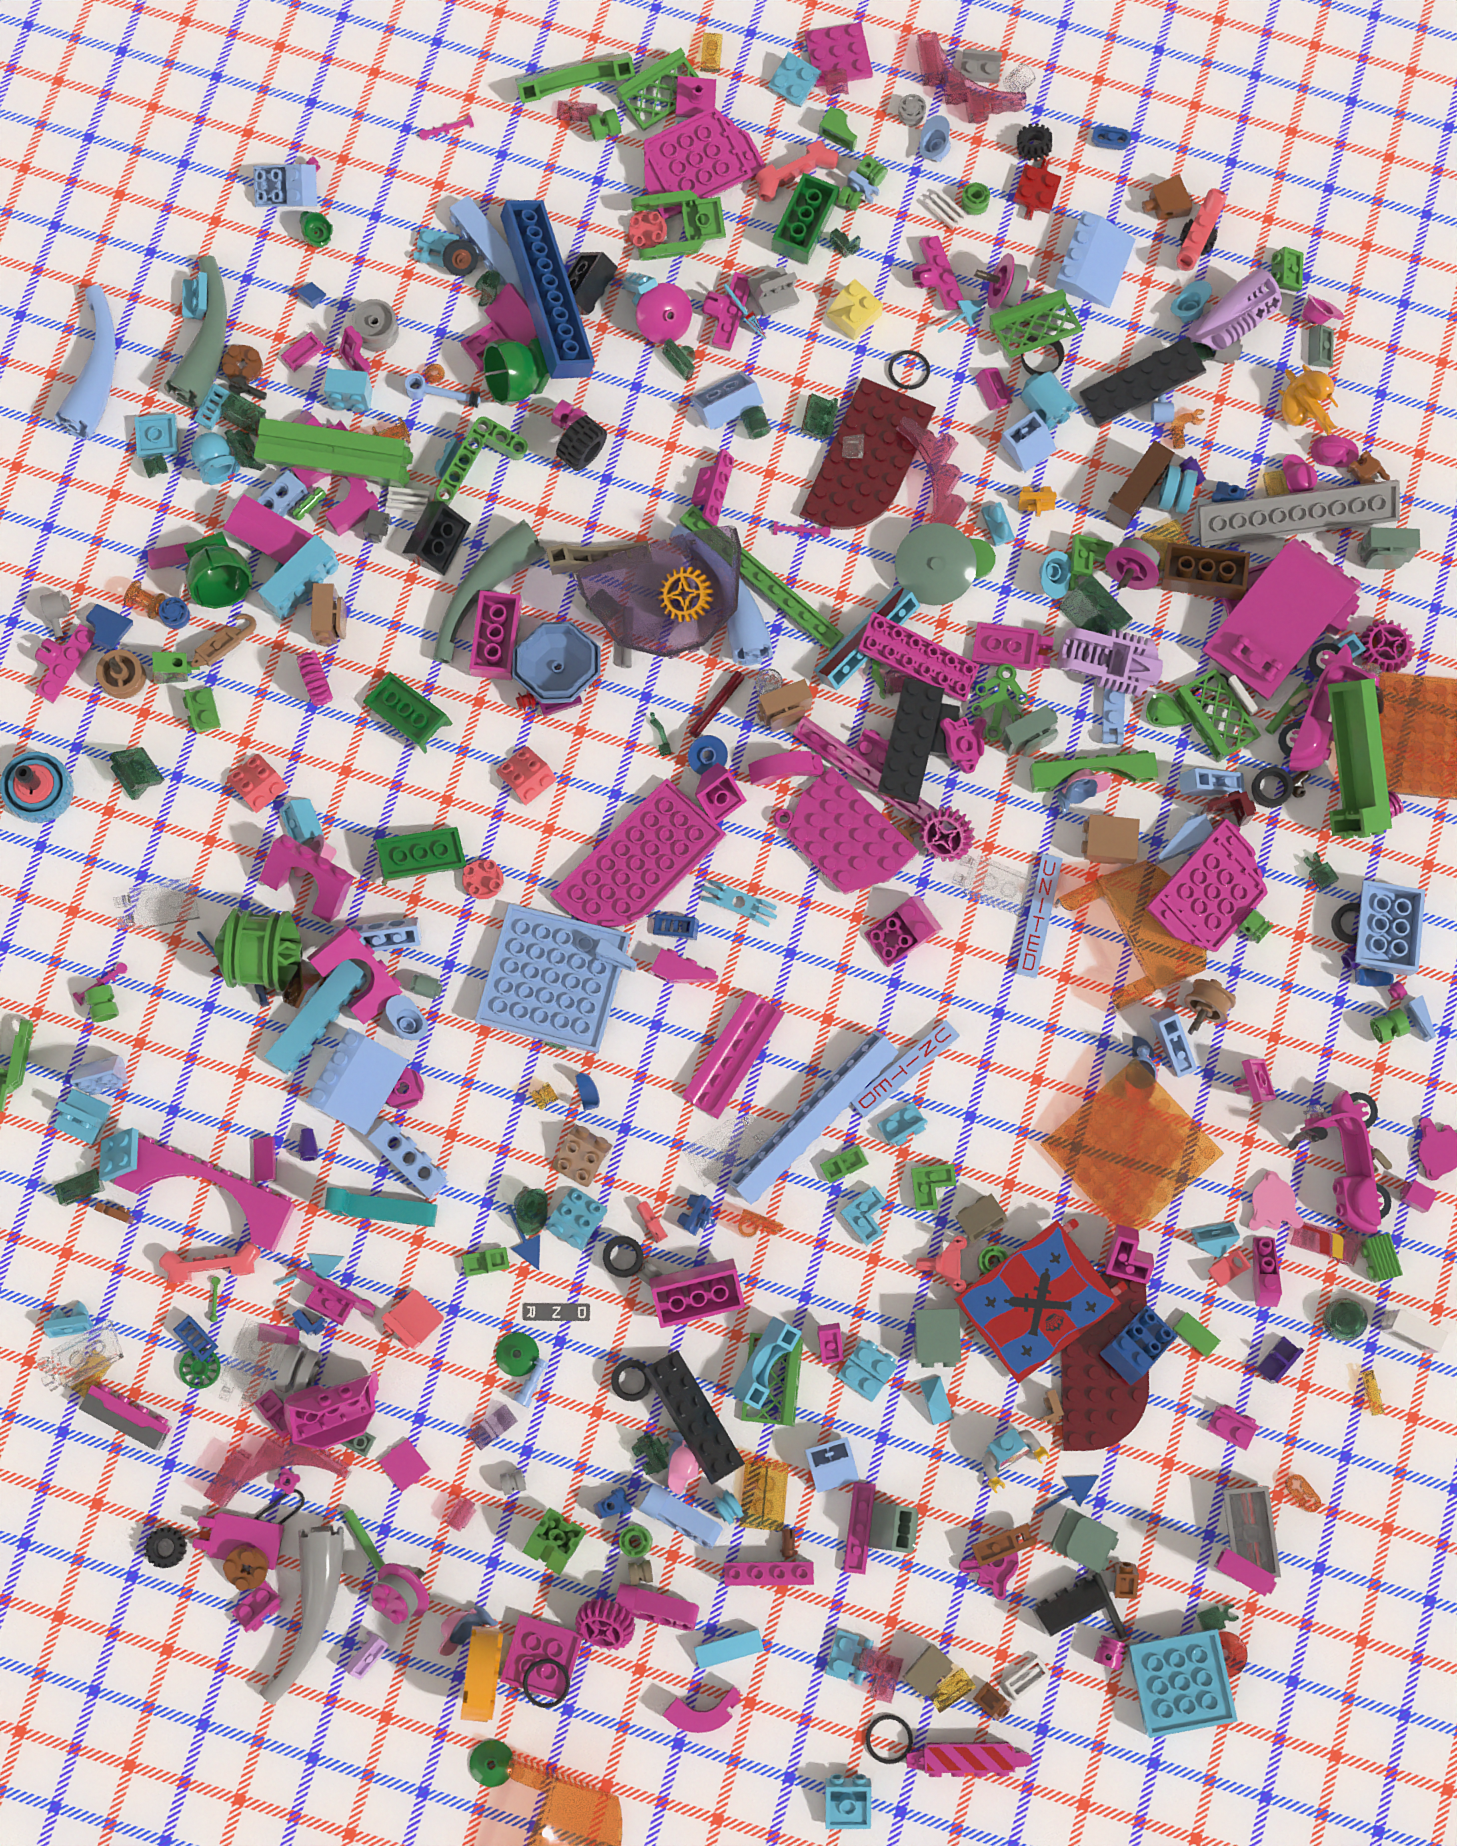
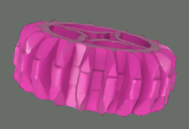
M1385 619L1380 623L1376 621L1372 626L1369 625L1366 631L1361 634L1362 639H1360L1366 650L1361 652L1364 653L1361 659L1368 660L1365 663L1366 666L1373 665L1372 671L1379 668L1380 674H1383L1386 669L1388 675L1393 670L1397 673L1401 668H1405L1408 665L1407 662L1412 660L1411 655L1415 652L1412 648L1415 642L1409 641L1413 634H1406L1408 628L1401 629V623L1394 625L1393 620H1390L1387 624ZM1376 636L1377 646L1373 649L1372 638ZM1398 645H1400L1401 647L1400 658H1398L1396 655V648Z
M307 651L297 656L298 667L313 705L323 706L331 702L333 696L317 653L315 651Z
M941 806L938 810L934 808L921 821L922 827L918 832L922 835L919 837V840L925 841L922 848L928 847L927 854L934 853V859L940 856L942 862L946 861L947 858L950 862H953L955 858L957 860L961 859L962 855H966L969 852L968 849L972 848V841L975 839L972 833L975 828L969 827L972 820L966 821V814L959 815L960 809H956L953 812L952 806H949L947 809L944 806ZM934 823H935V825H936V828H935V829H936V831H937V835H936V836H934V834H933V825H934ZM958 832H960L961 836L960 845L957 843L958 839L956 834Z
M600 1597L599 1600L592 1598L591 1601L586 1600L579 1608L575 1618L576 1631L580 1632L579 1636L585 1638V1642H590L593 1646L600 1647V1649L606 1648L608 1651L612 1648L617 1651L619 1648H625L632 1640L635 1632V1618L631 1616V1612L625 1611V1606H619L618 1602L613 1603L610 1599L606 1601Z

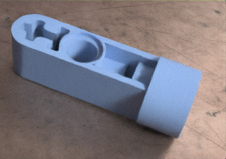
M653 1483L638 1509L652 1519L660 1520L707 1549L714 1547L723 1530L720 1524L670 1495L669 1491L656 1483Z

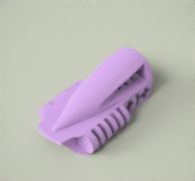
M1257 268L1241 279L1210 311L1189 324V331L1185 334L1186 337H1189L1193 342L1206 344L1214 350H1224L1280 308L1282 297L1277 282L1268 271Z
M1069 628L1064 634L1059 648L1057 666L1059 669L1097 678L1098 687H1103L1104 685L1105 689L1111 687L1113 691L1118 689V692L1123 693L1125 691L1126 694L1130 695L1132 693L1133 696L1140 697L1150 685L1158 684L1162 675L1163 660L1158 658V650L1154 639L1146 638L1144 640L1142 636L1137 638V635L1132 634L1130 636V633L1127 632L1123 635V631L1118 630L1116 633L1115 629H1110L1108 635L1080 628Z

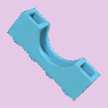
M773 1316L731 1394L760 1410L770 1392L768 1375L773 1363L782 1354L792 1352L802 1332Z

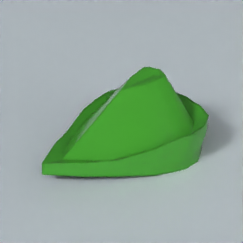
M1154 694L1147 705L1146 718L1154 727L1168 728L1192 722L1180 705L1167 694Z

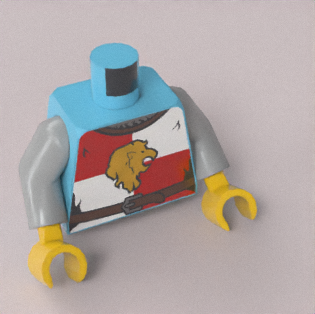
M1013 1428L988 1445L985 1456L982 1458V1465L989 1478L988 1486L995 1493H997L996 1488L998 1485L1005 1489V1483L997 1476L998 1473L1031 1451H1033L1040 1464H1043L1041 1461L1042 1456L1046 1455L1050 1459V1455L1045 1447L1041 1446L1031 1431L1021 1430L1018 1432Z

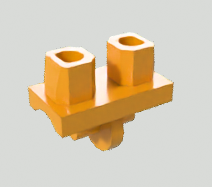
M1023 486L1019 494L1018 510L1035 511V516L1040 517L1041 511L1055 510L1057 494L1052 491L1050 486H1043L1040 488V492H1033L1030 486Z

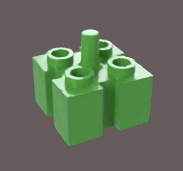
M549 1507L539 1525L531 1534L522 1552L536 1561L541 1558L542 1562L546 1563L545 1567L561 1575L587 1530L573 1521L569 1525L563 1521L564 1516Z

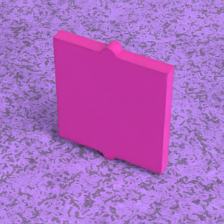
M406 1439L398 1447L392 1448L391 1452L379 1461L401 1492L405 1491L413 1483H418L419 1479L431 1470L409 1439Z

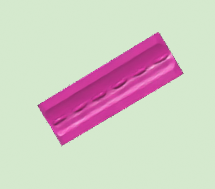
M875 612L871 614L858 647L861 653L917 681L945 688V695L960 702H966L980 666Z
M749 991L690 1082L682 1098L718 1120L785 1012Z

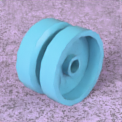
M1169 465L1161 484L1158 508L1169 510L1173 505L1174 499H1176L1174 505L1175 512L1186 515L1193 497L1198 471L1185 470L1180 481V467Z

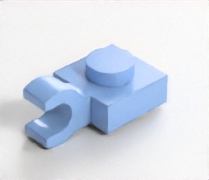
M852 170L848 175L847 186L854 192H862L865 195V200L872 204L874 198L870 194L873 193L878 196L880 190L868 184L869 180Z

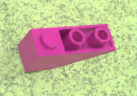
M661 948L650 970L652 976L669 984L716 983L718 981V975H716L715 970L707 966L705 968L697 966L695 960L688 957L683 959L678 956L676 951L669 948L667 950Z
M1253 1237V1290L1255 1305L1260 1307H1278L1282 1296L1275 1238Z

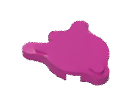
M966 717L959 718L956 722L949 718H944L940 721V726L946 735L948 756L964 773L970 774L974 772L978 760L984 754L985 749L982 735L987 721L985 718L979 717L970 726Z
M1423 1118L1419 1122L1422 1130V1139L1419 1143L1417 1154L1424 1165L1426 1178L1435 1181L1443 1174L1449 1173L1457 1167V1133L1450 1125H1444L1441 1131H1438L1430 1118Z
M1018 1552L979 1567L973 1555L969 1559L962 1560L959 1563V1569L963 1573L978 1572L977 1584L981 1587L991 1588L994 1597L998 1600H1003L1006 1597L1007 1583L1018 1570L1019 1557Z

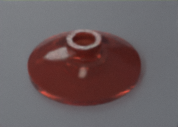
M1220 1631L1219 1637L1222 1650L1225 1649L1228 1653L1224 1660L1229 1678L1236 1676L1244 1669L1248 1653L1240 1637L1231 1632Z

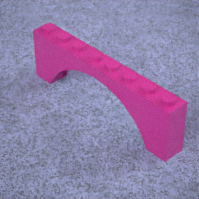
M143 1136L142 1139L138 1138L137 1169L116 1177L114 1185L138 1195L150 1185L172 1177L191 1176L213 1181L231 1193L242 1207L249 1224L251 1243L275 1252L296 1206L291 1202V1197L281 1193L279 1197L271 1194L272 1189L260 1185L259 1188L252 1186L253 1181L241 1177L240 1180L232 1177V1172L222 1168L220 1172L212 1169L214 1165L202 1160L201 1163L193 1161L194 1156L182 1152L181 1155L174 1153L175 1148L163 1144L162 1147L154 1144L156 1140L147 1136Z

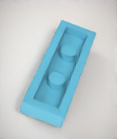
M636 272L626 275V279L621 282L624 289L638 294H643L658 286L654 277Z

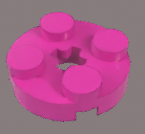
M406 1067L386 1102L394 1109L409 1110L417 1106L423 1100L425 1084L422 1077L413 1069ZM401 1083H404L405 1086L409 1085V1089L406 1090L407 1093L405 1094L397 1091Z

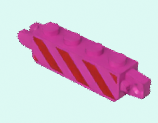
M927 1742L922 1747V1750L906 1753L907 1768L923 1770L924 1773H929V1777H942V1773H951V1777H965V1773H974L975 1777H986L987 1773H996V1776L1007 1777L1010 1776V1772H1015V1767H1029L1032 1763V1757L1029 1753L1015 1751V1748L1008 1742Z

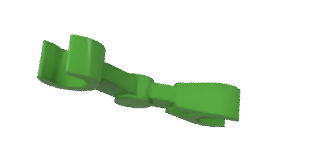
M871 658V678L875 680L880 689V697L885 700L886 696L883 690H889L892 696L893 688L890 685H886L880 675L881 662Z

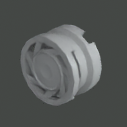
M916 94L904 96L899 104L898 118L906 126L913 127L921 124L925 117L926 102L921 96Z

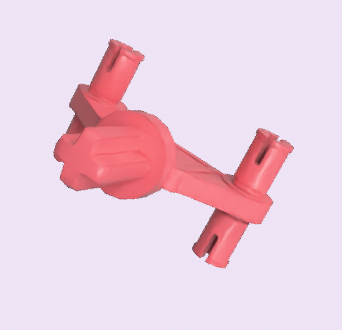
M963 1236L955 1237L941 1254H937L936 1258H917V1270L936 1271L937 1274H941L956 1292H964L967 1289V1283L961 1279V1249L967 1247L966 1238Z

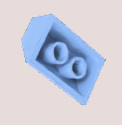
M743 371L689 397L703 423L711 430L722 427L723 423L729 420L738 419L741 414L753 411L764 403L756 381Z

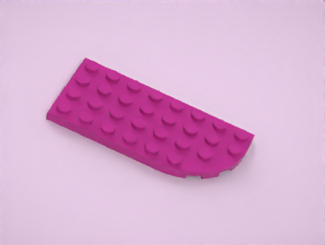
M666 778L550 896L570 915L585 923L602 927H619L634 923L649 914L727 834Z

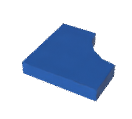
M96 604L86 616V621L96 631L93 643L109 651L114 649L133 626V620L99 604Z

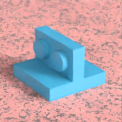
M72 1088L66 1102L59 1101L55 1108L60 1111V1114L53 1128L94 1145L112 1106Z

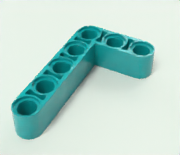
M327 1187L324 1210L332 1215L435 1227L438 1208L436 1204L351 1194L345 1189Z

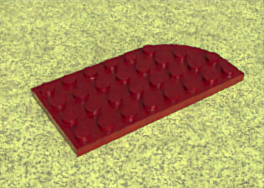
M862 377L803 505L799 518L822 527L827 526L830 529L849 530L870 524L881 517L897 497L936 407Z
M1100 1275L1110 1289L1119 1281H1123L1127 1285V1289L1116 1296L1121 1304L1060 1351L1061 1402L1064 1413L1062 1415L1063 1451H1095L1110 1447L1129 1435L1145 1412L1149 1397V1370L1143 1377L1130 1385L1099 1354L1147 1305L1146 1284L1114 1275Z

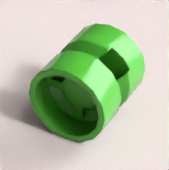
M614 108L604 111L603 115L597 113L588 116V124L595 142L606 139L607 135L612 137L622 133L620 121Z
M98 986L84 993L87 1005H91L89 1013L92 1022H104L119 1016L117 1004L112 1002L114 999L112 986Z
M1400 1008L1387 1012L1386 1017L1380 1015L1370 1020L1372 1033L1380 1044L1394 1040V1036L1399 1038L1406 1035L1411 1030L1409 1021Z

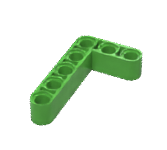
M485 416L479 417L440 482L434 495V501H443L446 505H450L484 444L513 460H521L528 450L527 441ZM478 425H484L487 431H480ZM501 435L505 441L499 442L495 436ZM468 442H475L478 448H471ZM513 446H520L522 452H516ZM458 459H466L468 465L460 464ZM455 475L456 477H458L459 481L452 482L449 479V476ZM446 492L449 495V498L443 499L440 497L439 493Z

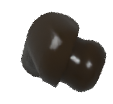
M1301 771L1292 778V795L1294 797L1301 798L1306 794L1303 783L1311 777L1309 771Z

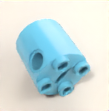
M1052 371L1046 372L1041 376L1037 373L1032 375L1025 382L1022 394L1020 395L1021 400L1031 412L1035 411L1049 431L1055 428L1058 422L1060 424L1065 423L1071 417L1069 413L1076 410L1079 406Z

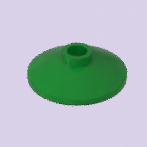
M524 1333L507 1335L500 1341L496 1349L498 1366L503 1372L514 1377L525 1376L533 1371L536 1366L534 1361L539 1358L537 1343L533 1338ZM515 1350L521 1352V1356L517 1359L513 1357Z
M484 1741L471 1754L470 1771L473 1778L479 1784L486 1787L500 1786L513 1773L515 1766L514 1755L511 1749L501 1741ZM493 1760L496 1764L495 1768L490 1769L487 1766V1762Z

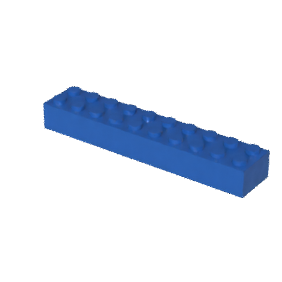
M506 200L500 218L550 378H587L593 369L595 360L544 201Z

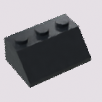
M580 252L567 272L580 315H589L594 310L595 304L604 294L606 286L612 281L618 269V266L604 252Z
M429 501L402 554L417 565L444 576L471 523L443 501Z
M1082 1577L1075 1581V1586L1069 1590L1064 1587L1054 1593L1056 1597L1050 1600L1044 1598L1035 1603L1036 1607L1032 1611L1044 1634L1051 1637L1110 1605L1092 1578Z

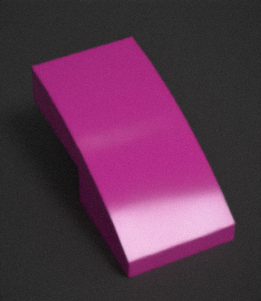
M270 1389L256 1400L254 1404L265 1419L270 1422L279 1436L285 1439L289 1435V1431L285 1421L284 1403Z

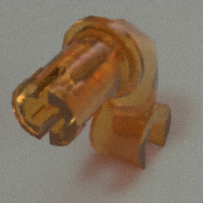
M1196 409L1193 413H1184L1175 417L1169 428V432L1172 433L1174 449H1182L1186 446L1184 425L1189 422L1194 425H1200L1206 418L1200 419L1196 416L1202 415L1204 410Z

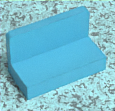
M310 799L290 800L279 809L289 836L300 844L305 843L308 839H314L319 834H323Z

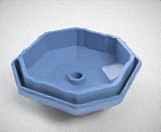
M571 621L542 622L513 649V678L541 703L572 702L601 675V647ZM555 667H562L560 670H555Z

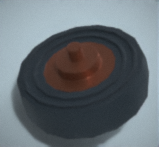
M456 239L445 247L442 260L445 268L451 274L466 276L476 268L478 253L470 242Z

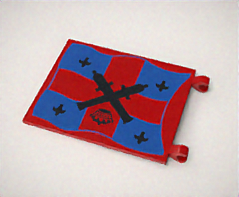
M1075 1218L1070 1219L1063 1226H1061L1058 1220H1055L954 1299L1018 1384L1119 1306L1121 1303L1116 1296L1127 1289V1285L1123 1281H1119L1110 1289L1068 1235L1069 1232L1079 1226Z

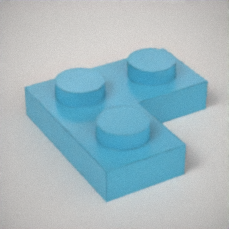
M875 1186L871 1187L840 1212L866 1247L884 1233L871 1217V1215L887 1204V1201Z

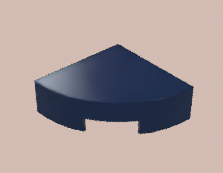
M255 984L254 987L256 994L259 996L260 1005L262 1007L270 1006L265 985Z
M1133 1036L1132 1058L1139 1056L1137 1050L1142 1045L1150 1048L1148 1056L1149 1058H1154V1051L1149 1042L1139 1036Z

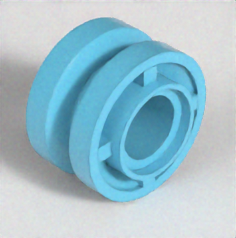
M726 1489L722 1492V1498L716 1496L712 1500L715 1503L714 1507L724 1522L727 1521L731 1525L734 1523V1516L741 1518L744 1514L733 1493H729Z

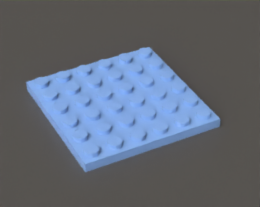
M509 904L475 1023L599 1054L622 968L597 959L596 949L601 938H603L626 954L631 934Z

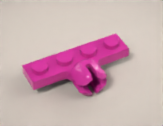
M939 236L921 238L918 243L926 263L916 265L913 269V281H921L914 283V285L920 289L936 288L945 311L961 309L957 301H962L964 298Z
M735 271L729 288L743 307H745L750 291L747 280L751 277ZM709 291L704 299L702 312L718 320L711 345L730 352L743 312L729 293L722 295Z
M79 624L64 646L49 638L42 641L41 648L38 647L35 653V658L45 664L49 671L35 691L36 694L54 704L93 644L95 632Z

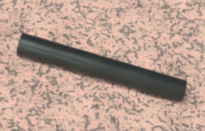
M1096 1573L1092 1575L1093 1580L1110 1604L1106 1606V1610L1119 1639L1127 1637L1128 1635L1101 1574Z

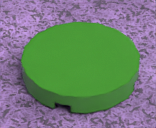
M970 539L969 541L974 548L977 561L974 579H980L991 573L995 565L996 555L988 542L981 539Z

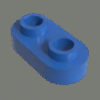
M1098 126L1093 130L1091 140L1097 147L1125 150L1130 145L1131 134L1128 130L1122 128Z

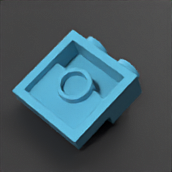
M868 1339L866 1342L862 1340L836 1377L873 1402L898 1365L895 1364L896 1359L887 1352L882 1355L877 1351L878 1346Z
M832 1774L830 1778H825L826 1829H871L872 1787L870 1778H866L864 1774H855L853 1778H844L841 1774Z

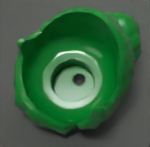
M303 211L299 222L304 240L311 246L324 248L331 241L333 225L319 212Z

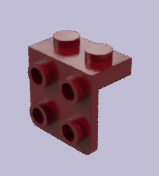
M1238 790L1229 793L1226 798L1220 799V797H1215L1208 800V804L1204 806L1200 813L1201 815L1206 814L1208 816L1232 808L1238 825L1241 827L1247 825L1253 818L1256 807L1253 800L1249 799L1247 791L1240 793Z

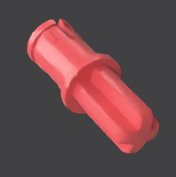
M643 1201L638 1204L636 1208L646 1224L644 1226L648 1227L655 1242L658 1243L667 1238L668 1235L659 1222L660 1218L656 1217L649 1203Z

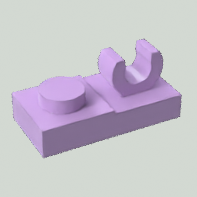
M369 1631L366 1633L370 1637L369 1641L366 1644L359 1641V1646L362 1649L350 1659L344 1668L349 1675L359 1680L364 1677L390 1645L385 1639Z

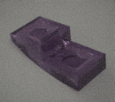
M504 1404L468 1432V1435L481 1451L515 1425L518 1420L507 1405Z

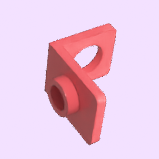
M1238 1249L1209 1268L1208 1272L1218 1287L1221 1288L1233 1278L1251 1268V1265ZM1234 1257L1241 1260L1242 1267H1238L1235 1264Z

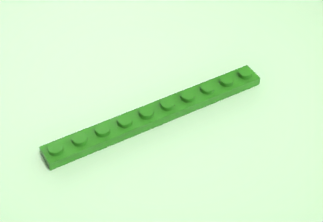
M694 505L680 518V523L713 547L739 574L826 649L831 651L844 638L842 632L720 527L712 526L703 518L702 512Z

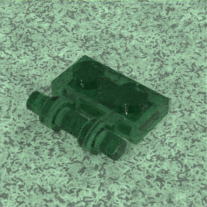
M231 429L224 432L227 437V444L234 450V457L241 463L242 467L248 466L259 471L267 467L266 464L258 463L255 460V444L249 433L240 430L233 433Z

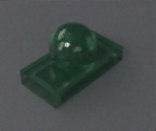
M669 338L664 343L662 353L680 375L688 381L692 378L695 366L692 364L696 357L695 351L688 345H683L679 348Z

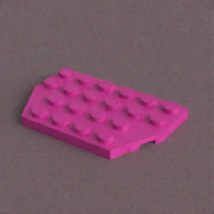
M715 107L644 140V185L649 195L691 190L700 199L712 198L755 177L760 170L766 167L750 134L736 126L731 119L723 116ZM682 206L656 210L664 220H667L682 213Z
M833 766L802 793L786 835L844 895L858 889L869 888L871 885L890 881L919 854V851Z
M1223 819L1144 908L1172 938L1210 952H1217L1268 894L1262 879L1261 869H1258L1254 857L1256 855L1254 848L1227 819Z

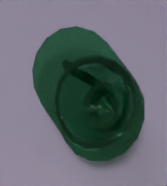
M523 1186L522 1191L514 1199L517 1228L526 1236L539 1233L547 1221L548 1196L540 1188L532 1189Z

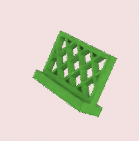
M681 47L617 88L616 97L620 102L624 103L643 131L676 110V101L671 100L672 92L677 90V87H673L675 78L684 76L676 74V69L684 64L688 70L686 77H689L691 74L692 77L700 78L686 59L685 52ZM664 76L672 77V85L660 84L661 78ZM648 86L657 88L656 96L644 94L645 88ZM659 88L670 90L669 99L658 97ZM633 96L641 98L640 107L631 105L628 99ZM643 99L655 101L653 109L643 108ZM657 101L667 103V110L664 112L655 110ZM640 113L652 114L651 120L644 124L640 118Z
M1063 289L990 315L989 328L992 334L995 333L1008 358L1082 332V326L1068 304L1066 293ZM1062 308L1066 310L1065 315L1055 313V311ZM1040 316H1048L1046 322L1037 320ZM1055 318L1062 322L1060 326L1050 324L1051 319ZM1024 322L1030 323L1028 329L1018 325ZM1065 322L1074 324L1075 327L1067 329L1063 326ZM1033 325L1044 327L1041 333L1031 330ZM1047 328L1057 331L1052 336L1046 335L1045 332ZM1005 329L1012 330L1010 335L1002 334L1000 331ZM1015 331L1025 334L1023 340L1013 337ZM1029 335L1038 338L1033 343L1026 341ZM1010 342L1020 344L1019 348L1010 350Z
M1216 668L1193 682L1181 686L1173 694L1177 703L1192 720L1191 724L1218 763L1262 736ZM1214 676L1218 682L1217 688L1207 686V679ZM1192 687L1202 689L1201 697L1193 696L1189 689ZM1205 690L1216 692L1214 701L1204 699ZM1219 694L1227 695L1229 698L1228 705L1218 702ZM1203 703L1213 705L1212 714L1203 711ZM1217 707L1227 709L1226 718L1215 715ZM1231 710L1239 713L1241 716L1240 722L1229 719ZM1214 720L1225 722L1223 731L1217 730L1213 726ZM1228 723L1239 726L1237 735L1227 732ZM1242 727L1250 729L1253 736L1250 738L1241 736ZM1226 737L1236 739V744L1233 748L1229 749L1226 745Z
M750 1333L747 1363L755 1350V1338H761L763 1334ZM799 1337L792 1352L782 1354L773 1363L772 1367L781 1360L786 1366L784 1374L778 1378L774 1371L770 1369L771 1374L776 1380L768 1387L771 1389L779 1382L783 1387V1395L776 1400L769 1392L768 1395L774 1402L765 1410L761 1406L760 1410L762 1412L755 1418L747 1417V1410L750 1405L743 1402L741 1421L795 1427L803 1338ZM774 1405H777L781 1410L780 1420H773L766 1413ZM762 1415H765V1416L767 1417V1419H763V1418H760V1417H761Z

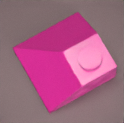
M716 763L701 775L695 796L707 816L714 823L718 824L747 801L729 770L721 764Z

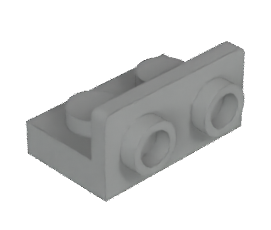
M974 48L964 49L960 80L999 84L1002 52L995 50L983 51Z

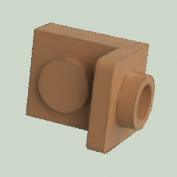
M1056 1390L1045 1392L1046 1397L1043 1398L1046 1409L1051 1410L1052 1414L1040 1417L1041 1422L1046 1421L1047 1424H1052L1060 1421L1059 1416L1064 1415Z

